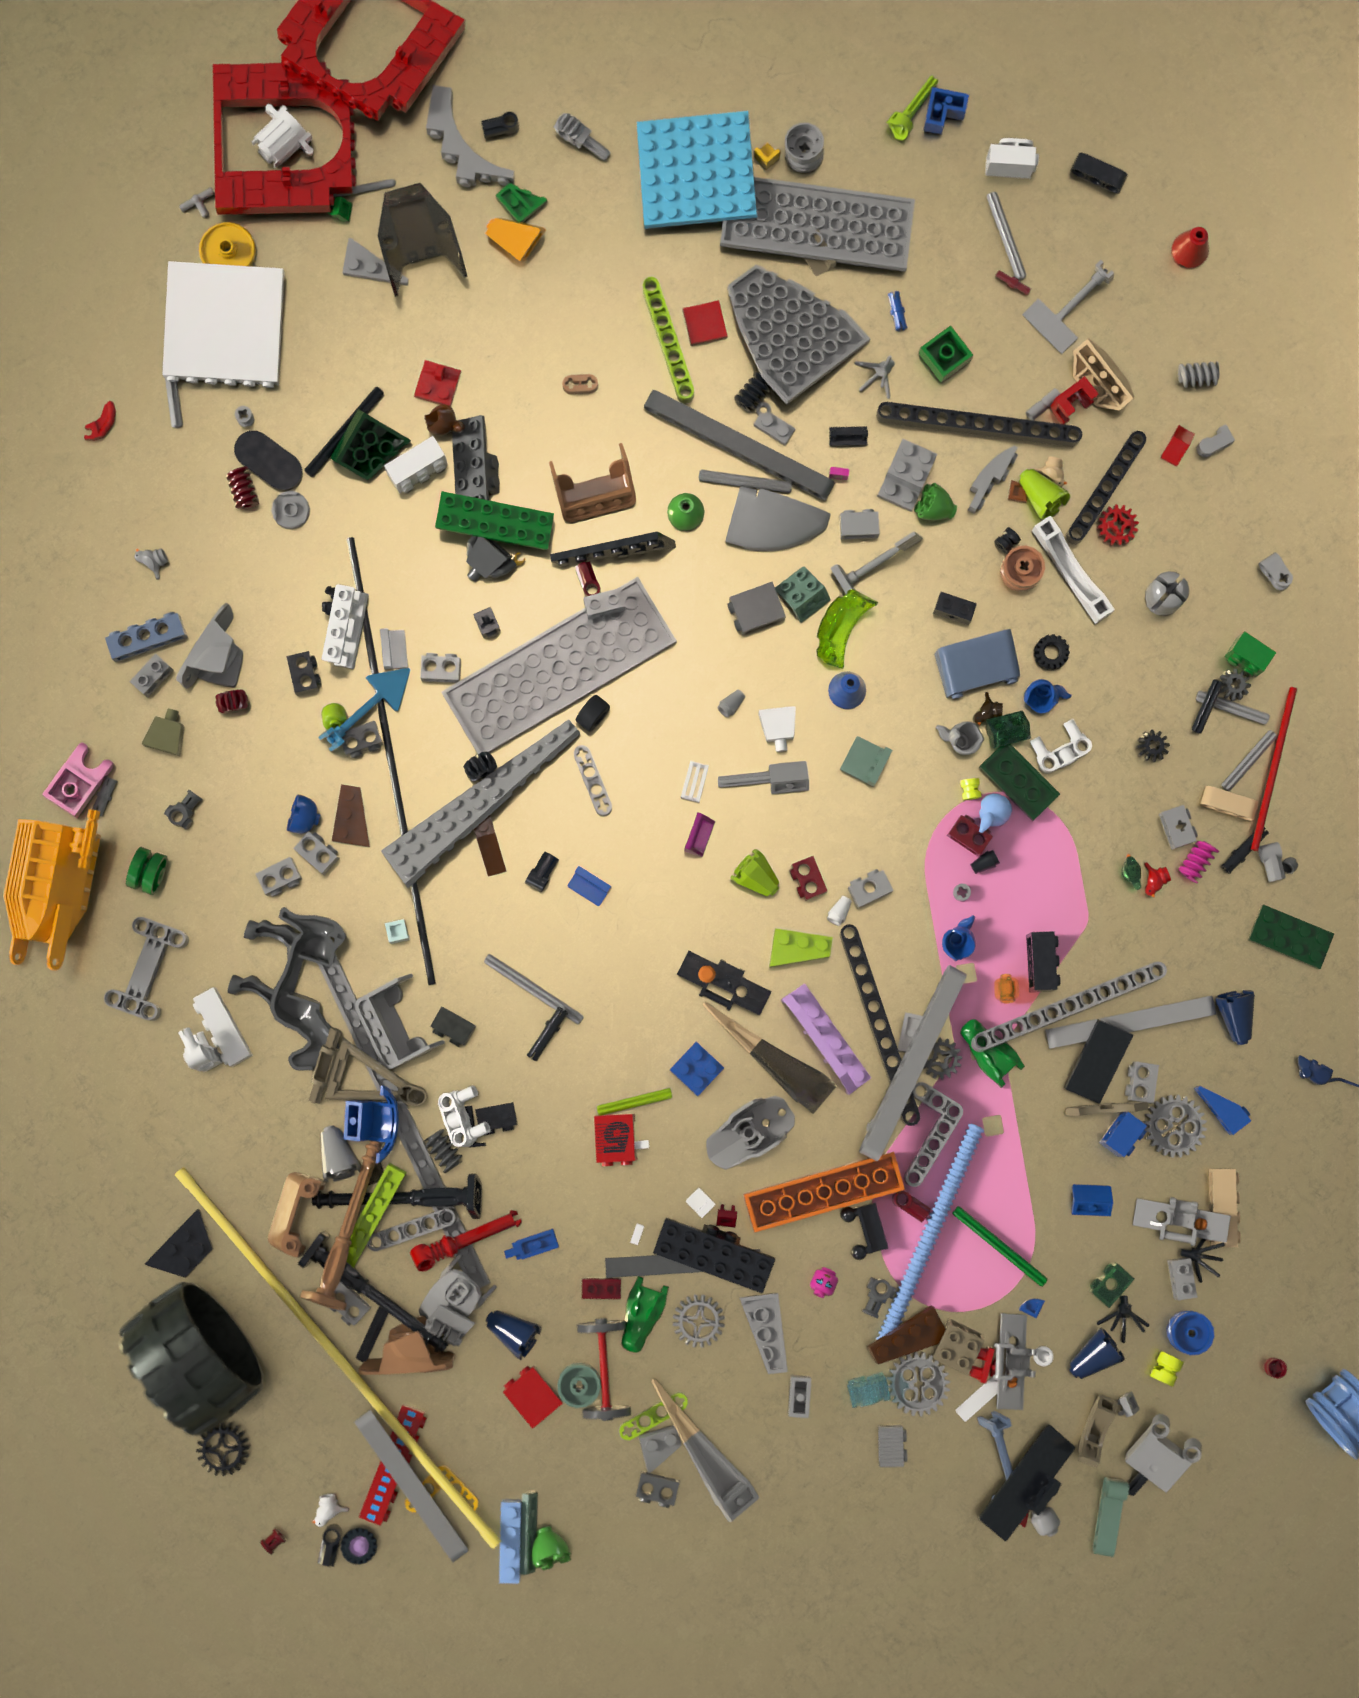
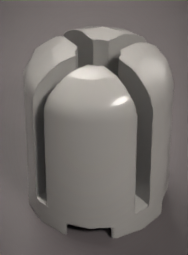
M1171 571L1158 575L1145 591L1146 606L1156 615H1169L1177 611L1189 596V586L1186 579L1183 578L1177 583L1175 580L1180 574ZM1166 592L1168 596L1163 601H1161L1160 598Z

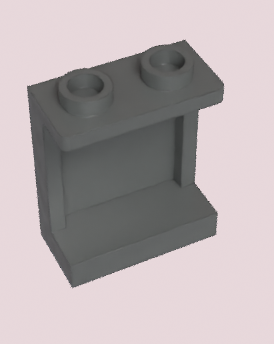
M773 581L730 596V603H727L730 613H734L736 617L734 621L736 630L741 631L742 635L775 621L781 622L786 618Z

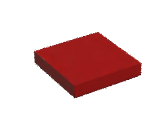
M719 300L683 308L691 346L728 337Z

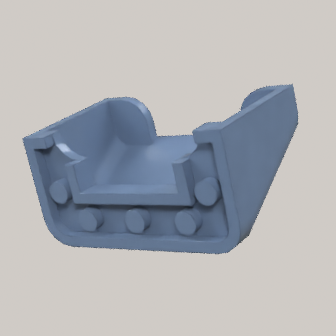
M1011 629L947 645L937 649L934 654L947 698L957 699L963 697V693L967 690L1000 681L1013 684L1018 682V678L1021 677Z

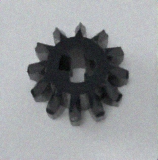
M1150 730L1149 734L1147 732L1143 733L1144 738H1138V742L1141 744L1137 745L1136 748L1142 749L1139 756L1145 754V761H1148L1151 757L1152 762H1156L1157 758L1162 760L1164 759L1163 754H1168L1169 751L1165 748L1169 747L1170 744L1164 743L1167 736L1161 738V731H1158L1155 735V731ZM1155 743L1157 746L1151 749L1150 745Z
M481 752L467 760L463 768L471 781H479L493 773L497 765L489 752Z

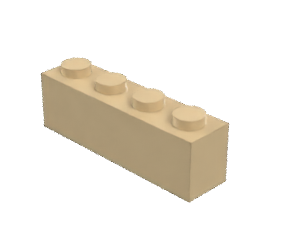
M1209 1169L1210 1212L1231 1216L1227 1242L1223 1247H1238V1243L1241 1242V1234L1238 1231L1237 1223H1240V1212H1237L1240 1195L1236 1184H1239V1173H1236V1169ZM1211 1240V1246H1212V1245H1215V1244L1223 1243V1242Z

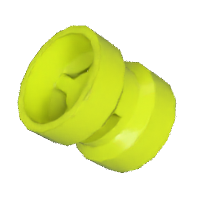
M979 778L960 781L961 787L964 790L962 794L963 800L982 798L981 791L978 790L980 785Z

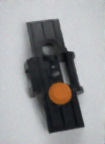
M688 951L677 973L678 976L702 987L699 994L700 997L705 996L727 1007L729 1011L733 1003L760 1016L772 992L744 978L745 970L738 969L726 963L723 959L720 960L719 964L713 963L691 951ZM708 984L716 985L728 991V993L733 995L731 1001L706 989ZM739 986H744L747 989L746 996H737L736 989Z

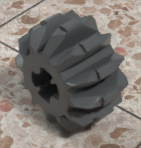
M1235 668L1232 672L1227 670L1225 671L1226 675L1222 674L1220 676L1223 683L1220 693H1226L1224 695L1225 699L1230 696L1231 701H1235L1236 697L1241 700L1243 695L1249 693L1247 688H1250L1251 684L1246 683V681L1250 678L1243 677L1244 671L1238 674V670ZM1236 682L1238 686L1232 688L1231 684Z

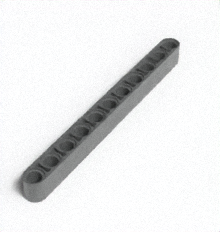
M657 390L651 391L643 406L647 411L784 481L791 482L792 485L817 498L827 500L835 484L830 478Z

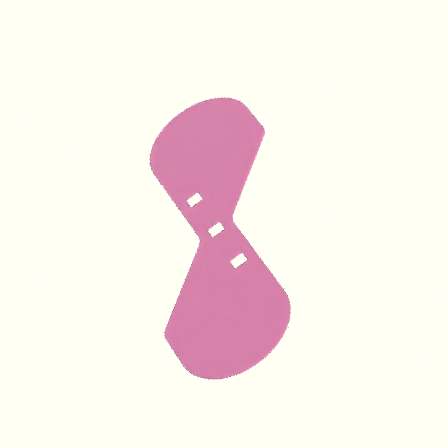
M1004 792L981 794L982 798L966 800L953 808L934 830L925 857L926 886L942 975L949 965L956 968L957 965L974 963L977 977L976 982L963 984L949 1013L953 1039L956 1043L955 1049H960L957 1056H962V1059L958 1060L961 1067L955 1068L958 1072L957 1074L950 1073L951 1078L944 1075V1079L941 1080L939 1077L933 1086L934 1089L959 1103L963 1108V1115L923 1182L917 1187L906 1184L904 1175L941 1114L921 1103L918 1107L920 1113L919 1122L913 1126L906 1125L887 1151V1153H895L905 1188L903 1191L908 1192L930 1207V1214L933 1212L932 1207L935 1208L934 1203L938 1201L937 1196H940L939 1191L943 1189L941 1186L945 1184L944 1179L947 1180L946 1175L950 1173L951 1163L955 1161L953 1158L957 1156L956 1152H959L958 1147L962 1145L960 1142L964 1140L963 1135L967 1133L965 1131L969 1128L968 1124L972 1123L984 1130L982 1120L984 1117L1001 1115L1004 1133L993 1136H985V1132L981 1133L982 1138H979L978 1141L980 1142L976 1144L977 1149L973 1151L975 1152L971 1156L973 1159L969 1161L970 1166H967L966 1169L968 1170L964 1172L965 1177L961 1179L963 1182L959 1184L961 1187L957 1189L958 1194H955L954 1197L956 1198L952 1200L953 1205L949 1207L951 1210L947 1212L946 1222H943L942 1225L944 1226L940 1228L941 1233L937 1235L939 1238L935 1240L936 1245L933 1244L934 1249L930 1251L932 1254L928 1256L929 1261L925 1263L927 1266L923 1268L924 1273L921 1272L922 1277L918 1279L917 1289L913 1291L915 1294L911 1296L927 1306L932 1305L935 1309L949 1312L973 1311L989 1306L1007 1295L1025 1274L952 1214L956 1207L959 1206L1029 1264L1035 1245L1034 1215L1009 1074L1007 1073L1002 1077V1080L1005 1082L1002 1088L980 1069L976 1060H972L969 1044L960 1034L961 1028L969 1020L976 1019L988 1030L1025 1015L1040 993L1029 992L1026 935L1031 932L1055 931V936H1058V947H1055L1056 955H1059L1060 965L1086 928L1089 917L1079 858L1075 843L1067 827L1048 807L1032 821ZM989 794H1000L1010 801L1012 805L1011 816L1005 824L988 828L993 837L982 852L984 854L987 850H993L1000 864L996 865V868L975 874L970 864L979 857L949 838L947 834L961 815L970 816L975 820L974 824L980 827L981 818L979 811L982 799ZM960 824L958 826L960 833H967L968 828L966 825ZM974 836L976 844H983L984 839L982 836ZM962 883L968 885L971 889L970 897L965 901L956 900L953 896L954 888ZM959 887L957 895H961L963 898L966 897L967 890ZM974 915L975 919L970 931L973 933L976 941L975 950L969 957L954 961L943 950V936L948 930L957 927L960 921ZM1013 1024V1025H1012L1013 1031H1014V1029L1016 1028V1026H1017L1018 1024ZM995 1031V1035L1002 1040V1032ZM954 1057L948 1064L949 1068L953 1065ZM934 1096L932 1099L934 1106L939 1107L942 1104L941 1097ZM951 1106L949 1114L952 1117H956L959 1113L958 1108ZM913 1114L908 1122L912 1123L915 1121V1114ZM943 1122L939 1125V1131L943 1134L947 1133L949 1127ZM932 1139L929 1142V1148L936 1150L939 1143L936 1139ZM921 1156L919 1164L922 1167L928 1165V1158ZM912 1172L909 1175V1181L911 1183L918 1181V1174ZM894 1193L874 1198L872 1203L877 1205L888 1243V1249L881 1250L882 1257L891 1276L901 1286L902 1283L900 1282L904 1280L903 1275L907 1273L905 1270L909 1268L908 1263H911L910 1258H913L914 1255L912 1254L916 1252L915 1247L919 1245L917 1242L921 1240L920 1235H923L922 1230H925V1224H928L927 1219H930L931 1216L928 1214L927 1218L921 1223L893 1204L892 1196ZM904 1194L898 1196V1203L902 1205L906 1202Z

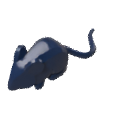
M1299 1055L1298 1067L1301 1078H1308L1317 1085L1341 1081L1359 1087L1358 1084L1343 1078H1331L1333 1074L1331 1068L1323 1064L1319 1065L1318 1061L1314 1059L1308 1060Z

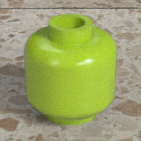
M337 703L326 705L321 712L322 723L327 730L331 727L333 729L337 726L340 727L347 720L345 708Z

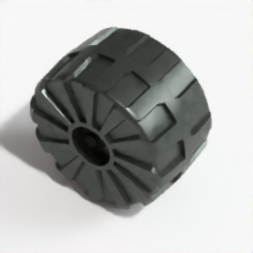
M180 1282L145 1305L120 1329L119 1333L123 1341L119 1343L121 1352L128 1357L130 1364L127 1368L132 1377L140 1380L145 1388L144 1395L153 1406L163 1410L165 1419L175 1427L183 1429L189 1435H202L217 1424L230 1418L256 1396L263 1387L262 1369L247 1338L227 1311L209 1293L194 1283Z

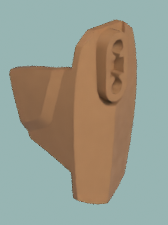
M422 1315L416 1318L422 1324L426 1325L427 1318ZM400 1324L390 1330L389 1340L384 1344L382 1358L368 1359L360 1366L358 1373L361 1375H384L443 1371L453 1368L455 1356L451 1352H435V1348L432 1345L425 1344V1340L419 1331L413 1332L404 1324Z

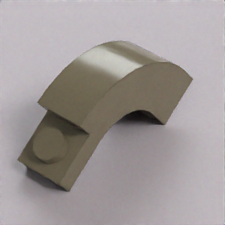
M1099 1394L1083 1429L1078 1447V1452H1080L1078 1461L1095 1468L1098 1467L1107 1430L1116 1416L1118 1401Z

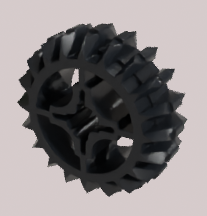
M224 1422L220 1423V1428L218 1425L214 1426L213 1430L210 1429L206 1432L207 1434L203 1433L200 1435L204 1441L199 1440L197 1442L199 1446H202V1448L196 1449L197 1453H202L198 1460H205L201 1466L205 1467L208 1464L210 1467L207 1469V1472L210 1473L214 1468V1475L216 1476L220 1470L222 1476H226L227 1470L230 1475L234 1474V1468L237 1471L241 1469L239 1463L242 1465L246 1464L245 1459L242 1457H249V1453L244 1452V1450L250 1449V1445H244L249 1439H242L241 1436L245 1434L244 1431H241L239 1434L237 1433L238 1425L232 1430L231 1422L228 1423L227 1428H225ZM219 1433L218 1444L208 1447L210 1439ZM226 1434L232 1436L238 1445L229 1443ZM222 1444H223L224 1448L229 1449V1450H227V1451L224 1452L225 1455L223 1454V1451H222V1450L217 1449V1448H220V1447L222 1446ZM238 1451L236 1460L231 1464H227L229 1453ZM209 1453L216 1454L219 1457V1462H221V1464H218L215 1461H213Z

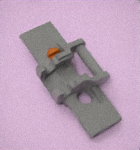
M1171 1197L1170 1204L1137 1198L1133 1225L1160 1230V1240H1175L1191 1243V1246H1195L1197 1237L1226 1243L1231 1216L1199 1210L1198 1202L1194 1201L1187 1202ZM1164 1211L1167 1213L1166 1222H1159L1157 1220L1158 1212ZM1167 1225L1193 1229V1234L1191 1236L1166 1231Z
M1001 1313L1000 1341L994 1344V1347H996V1367L993 1379H998L997 1409L1023 1410L1025 1376L1035 1377V1371L1030 1369V1356L1036 1355V1349L1026 1348L1027 1315ZM1012 1336L1017 1340L1015 1346L1009 1343V1338ZM1004 1348H1006V1371H1005V1374H1003Z

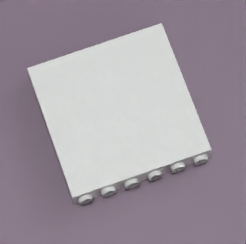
M168 261L162 374L164 378H167V381L179 382V379H186V382L198 383V380H202L207 384H217L218 381L224 382L225 385L244 383V386L250 387L255 386V384H263V387L267 388L279 385L284 270L281 268Z

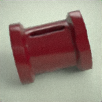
M274 1528L273 1533L265 1540L262 1539L260 1543L272 1555L274 1550L287 1540L277 1528Z

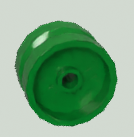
M139 847L130 863L126 876V886L132 889L142 887V892L154 895L163 879L167 866V856L161 853H155L152 856L151 850Z

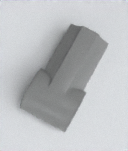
M1274 842L1259 846L1258 853L1261 862L1264 863L1268 882L1285 879L1280 844Z

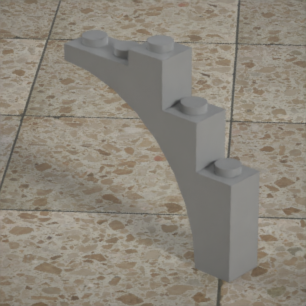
M433 85L426 131L427 135H430L432 138L439 139L443 137L442 159L450 163L458 161L457 183L464 187L476 186V181L479 179L485 183L495 181L501 185L514 184L515 175L513 170L498 167L484 160L463 140L453 118L452 88Z

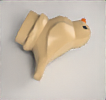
M1049 456L1045 462L1046 466L1034 469L1060 487L1067 484L1063 479L1064 472L1061 469L1063 467V460L1060 458Z

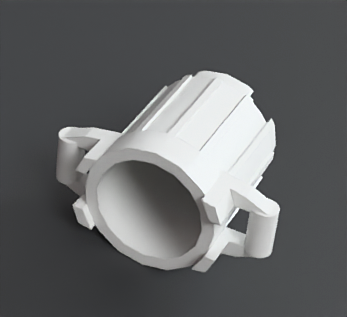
M267 104L266 113L273 119L251 141L253 145L258 143L259 154L269 164L274 161V168L278 165L281 166L299 148L305 152L306 156H312L313 148L308 145L312 140L310 132H306L298 121L286 111L287 108L285 106L276 111L271 104Z

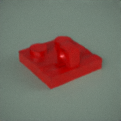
M425 360L414 397L440 405L446 404L451 407L461 370Z

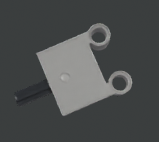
M1164 1414L1154 1416L1150 1427L1126 1453L1125 1462L1139 1472L1129 1483L1128 1494L1135 1496L1148 1480L1167 1493L1191 1464L1200 1460L1201 1442L1195 1438H1190L1185 1441L1183 1451L1166 1438L1170 1428L1169 1418ZM1163 1424L1165 1428H1158L1156 1425ZM1194 1448L1197 1452L1192 1453L1188 1449Z

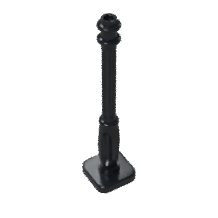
M469 1174L467 1187L463 1189L438 1187L420 1190L412 1189L411 1192H395L389 1204H411L412 1206L448 1207L463 1204L466 1206L472 1219H480L482 1183L477 1174ZM331 1190L328 1194H322L319 1191L316 1196L312 1197V1205L318 1209H321L322 1206H329L330 1209H333L334 1206L349 1205L353 1193H334ZM365 1193L362 1205L367 1204L372 1193Z
M323 1231L317 1236L298 1262L300 1267L305 1268L312 1261L314 1263L318 1262L323 1268L325 1267L330 1251L327 1250L328 1248L324 1244L329 1239V1234ZM346 1262L340 1282L354 1289L358 1294L362 1293L413 1332L419 1331L426 1345L430 1344L435 1348V1352L440 1351L443 1353L449 1345L446 1342L447 1338L443 1341L442 1337L438 1338L437 1335L435 1336L427 1332L424 1324L369 1284L368 1279H365L355 1268Z

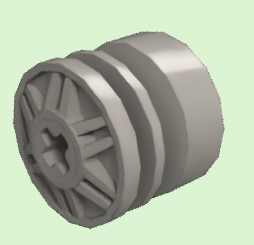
M799 123L792 126L785 136V159L788 165L798 172H810L819 167L824 158V137L821 130L810 123Z

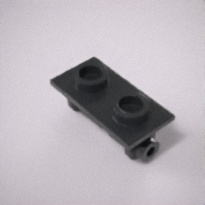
M867 426L829 427L830 446L868 445Z

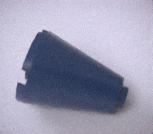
M1243 990V994L1231 991L1217 995L1215 998L1232 1041L1237 1042V1045L1247 1044L1248 1040L1252 1039L1254 991Z
M498 1310L494 1313L490 1312L485 1320L487 1322L486 1327L519 1360H522V1356L525 1358L532 1350L537 1341L535 1335L536 1333L540 1335L542 1329L538 1324Z
M1100 1328L1070 1362L1071 1367L1069 1370L1075 1378L1083 1379L1123 1362L1125 1357L1121 1350L1117 1352V1344L1107 1331Z

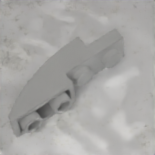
M1013 446L1003 451L980 472L970 488V491L976 495L968 511L975 513L976 509L981 510L985 499H983L985 492L989 494L994 483L999 484L1000 480L1005 481L1009 470H1007L1009 463L1014 464L1018 456L1015 453L1018 447Z

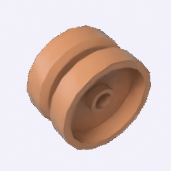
M1027 545L1018 546L1012 549L1003 560L1000 568L1001 578L1004 584L1012 590L1018 592L1028 591L1034 588L1043 577L1045 560L1035 548Z

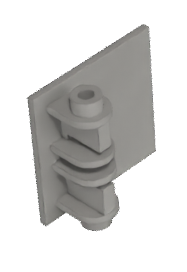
M440 1304L426 1320L424 1328L427 1329V1332L435 1336L437 1335L438 1338L444 1332L442 1340L444 1341L447 1338L446 1342L452 1346L457 1345L459 1347L463 1336L474 1325V1322L469 1320L468 1317L456 1313L450 1307Z

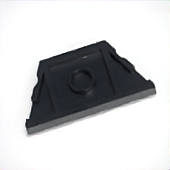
M197 1209L148 1259L145 1265L186 1278L213 1250L201 1211Z

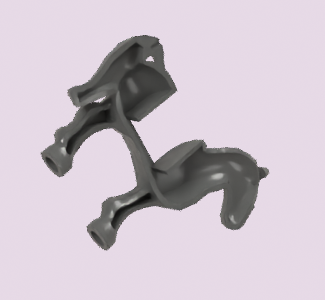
M283 907L280 910L279 918L301 933H296L289 925H274L267 920H263L260 923L249 920L244 932V938L254 940L257 937H272L281 941L287 947V963L276 987L270 988L261 982L257 976L250 975L243 979L240 976L233 975L227 992L236 995L241 991H252L261 996L268 1003L276 1021L287 1028L297 1031L308 1041L303 1048L291 1053L288 1058L290 1066L297 1071L315 1070L321 1046L326 1044L331 1026L319 1011L320 1002L294 991L304 959L331 967L334 961L335 950L343 943L346 935L342 927L330 918L317 915H297Z

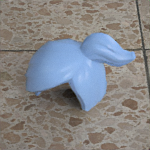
M993 793L982 799L979 811L981 818L980 833L986 831L990 826H1001L1009 820L1012 805L1005 796Z

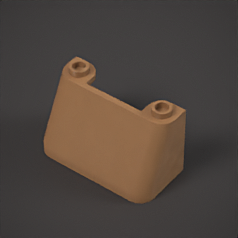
M293 1172L287 1176L268 1234V1242L271 1246L296 1258L304 1255L306 1246L300 1242V1234L292 1232L291 1229L301 1197L312 1198L317 1195L319 1190H324L326 1182L323 1179L300 1172Z

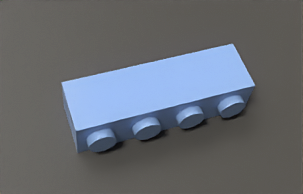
M502 1499L499 1583L520 1582L522 1499Z

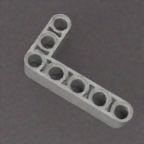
M924 1082L915 1084L912 1091L914 1098L941 1115L904 1175L906 1184L912 1187H917L923 1182L963 1115V1108L959 1103ZM919 1085L923 1086L926 1091L922 1097L916 1094V1088ZM934 1096H939L942 1099V1104L939 1107L934 1106L932 1103ZM951 1106L958 1108L959 1113L956 1117H952L949 1114ZM943 1122L949 1127L945 1134L939 1131V1125ZM932 1139H936L939 1143L936 1150L929 1148V1142ZM921 1156H926L929 1160L928 1165L925 1167L919 1164ZM912 1172L918 1174L919 1179L916 1183L909 1181V1175Z

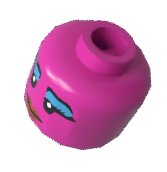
M825 1267L816 1270L810 1282V1287L814 1290L813 1294L820 1298L833 1295L838 1284L836 1273Z

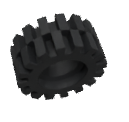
M1056 634L1042 637L1034 648L1035 661L1040 664L1041 668L1045 667V670L1059 669L1069 658V644L1067 645V641L1061 639V636H1055ZM1053 645L1057 647L1059 655L1056 659L1046 657L1045 648L1047 646Z

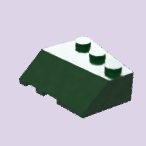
M358 409L330 459L368 481L392 456L394 457L411 440Z

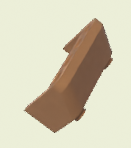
M619 443L622 459L615 460L610 464V475L573 484L571 476L567 474L556 475L553 461L549 462L559 505L565 521L575 522L629 508L635 504L636 494L623 443Z

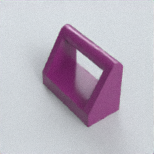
M697 812L684 848L685 852L703 857L715 823L713 819Z

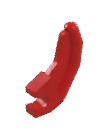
M108 401L107 404H104L99 419L85 425L86 430H92L91 435H84L85 440L95 441L106 436L115 420L116 409L113 401Z

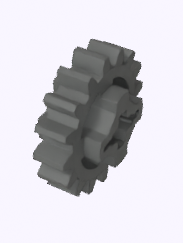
M939 1037L938 1042H935L933 1047V1058L927 1059L923 1068H928L927 1075L933 1073L934 1079H936L937 1075H940L941 1080H943L944 1075L951 1078V1072L958 1073L955 1068L961 1067L958 1060H961L962 1056H957L960 1049H954L956 1046L955 1042L950 1045L948 1038L945 1042H942L941 1037ZM939 1046L948 1047L950 1051H943ZM939 1054L946 1056L945 1062L942 1064L940 1061L936 1062ZM954 1057L953 1065L949 1068V1060ZM938 1066L941 1067L943 1071H936L931 1067Z

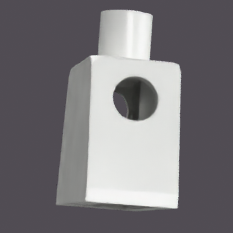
M795 706L759 710V718L766 742H775L776 752L787 751L786 740L794 738Z

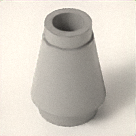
M737 689L719 702L718 710L725 717L733 715L742 703L745 695Z

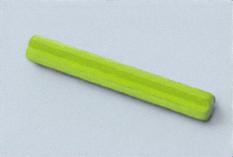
M670 1088L598 1105V1115H606L672 1098V1092Z

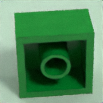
M951 325L920 347L918 353L941 383L971 362L973 353Z
M1244 631L1235 639L1224 657L1227 658V662L1231 665H1238L1244 669L1243 671L1246 675L1257 677L1265 671L1277 652Z

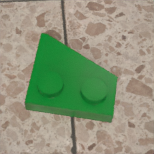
M511 183L495 195L517 222L522 223L547 203L545 197L536 196L532 192L520 189Z

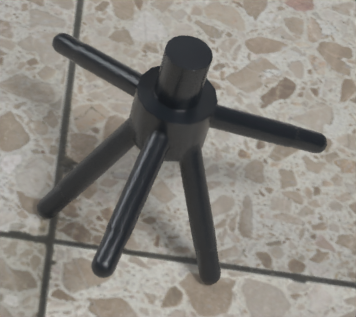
M1202 1238L1196 1248L1181 1250L1182 1257L1191 1258V1261L1194 1262L1200 1283L1203 1280L1199 1264L1216 1277H1220V1274L1203 1262L1201 1258L1222 1262L1223 1258L1202 1253L1225 1246L1224 1242L1201 1248L1206 1239Z
M1125 1295L1120 1296V1304L1117 1311L1097 1322V1325H1100L1116 1316L1110 1328L1111 1331H1114L1120 1318H1122V1343H1125L1126 1318L1131 1317L1143 1333L1146 1330L1142 1324L1149 1327V1323L1132 1312V1305L1128 1304V1296Z

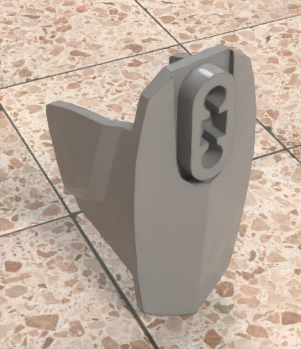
M228 603L223 604L214 615L180 668L176 680L184 688L191 687L197 678L223 686H236L241 669L243 651L225 632L233 620V612Z
M778 1096L754 1099L732 1113L729 1119L706 1139L708 1157L714 1164L725 1170L750 1158L759 1157L787 1138L786 1134L795 1124V1115L786 1101ZM780 1109H785L786 1114L784 1116L778 1115ZM764 1119L770 1121L767 1127L762 1125Z
M459 1253L443 1270L440 1279L428 1292L418 1310L419 1314L428 1319L436 1308L442 1304L450 1307L456 1313L468 1317L473 1310L480 1308L497 1286L494 1285L481 1296L480 1289L473 1280L462 1271L452 1270L462 1257Z

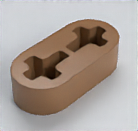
M592 374L568 375L563 379L562 386L563 390L568 394L593 393L598 388V380ZM589 379L592 383H595L592 384V388H588L586 384L581 385L582 383H587ZM571 380L573 381V384L579 385H573V388L569 389V386H567L566 384H569V381Z

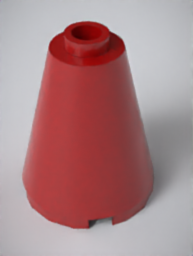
M1195 227L1176 237L1171 249L1176 263L1185 266V268H1197L1206 261L1209 255V237L1206 229Z

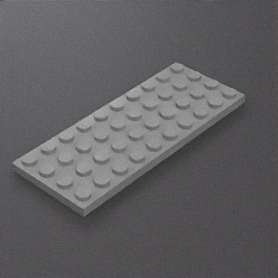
M754 177L757 218L723 221L720 246L906 271L915 199ZM813 234H817L821 237V241L819 243L816 242L815 238L813 237ZM824 239L827 246L820 247Z

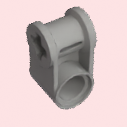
M1276 552L1259 563L1260 569L1277 590H1285L1292 583V574ZM1285 578L1286 581L1280 582L1279 579Z

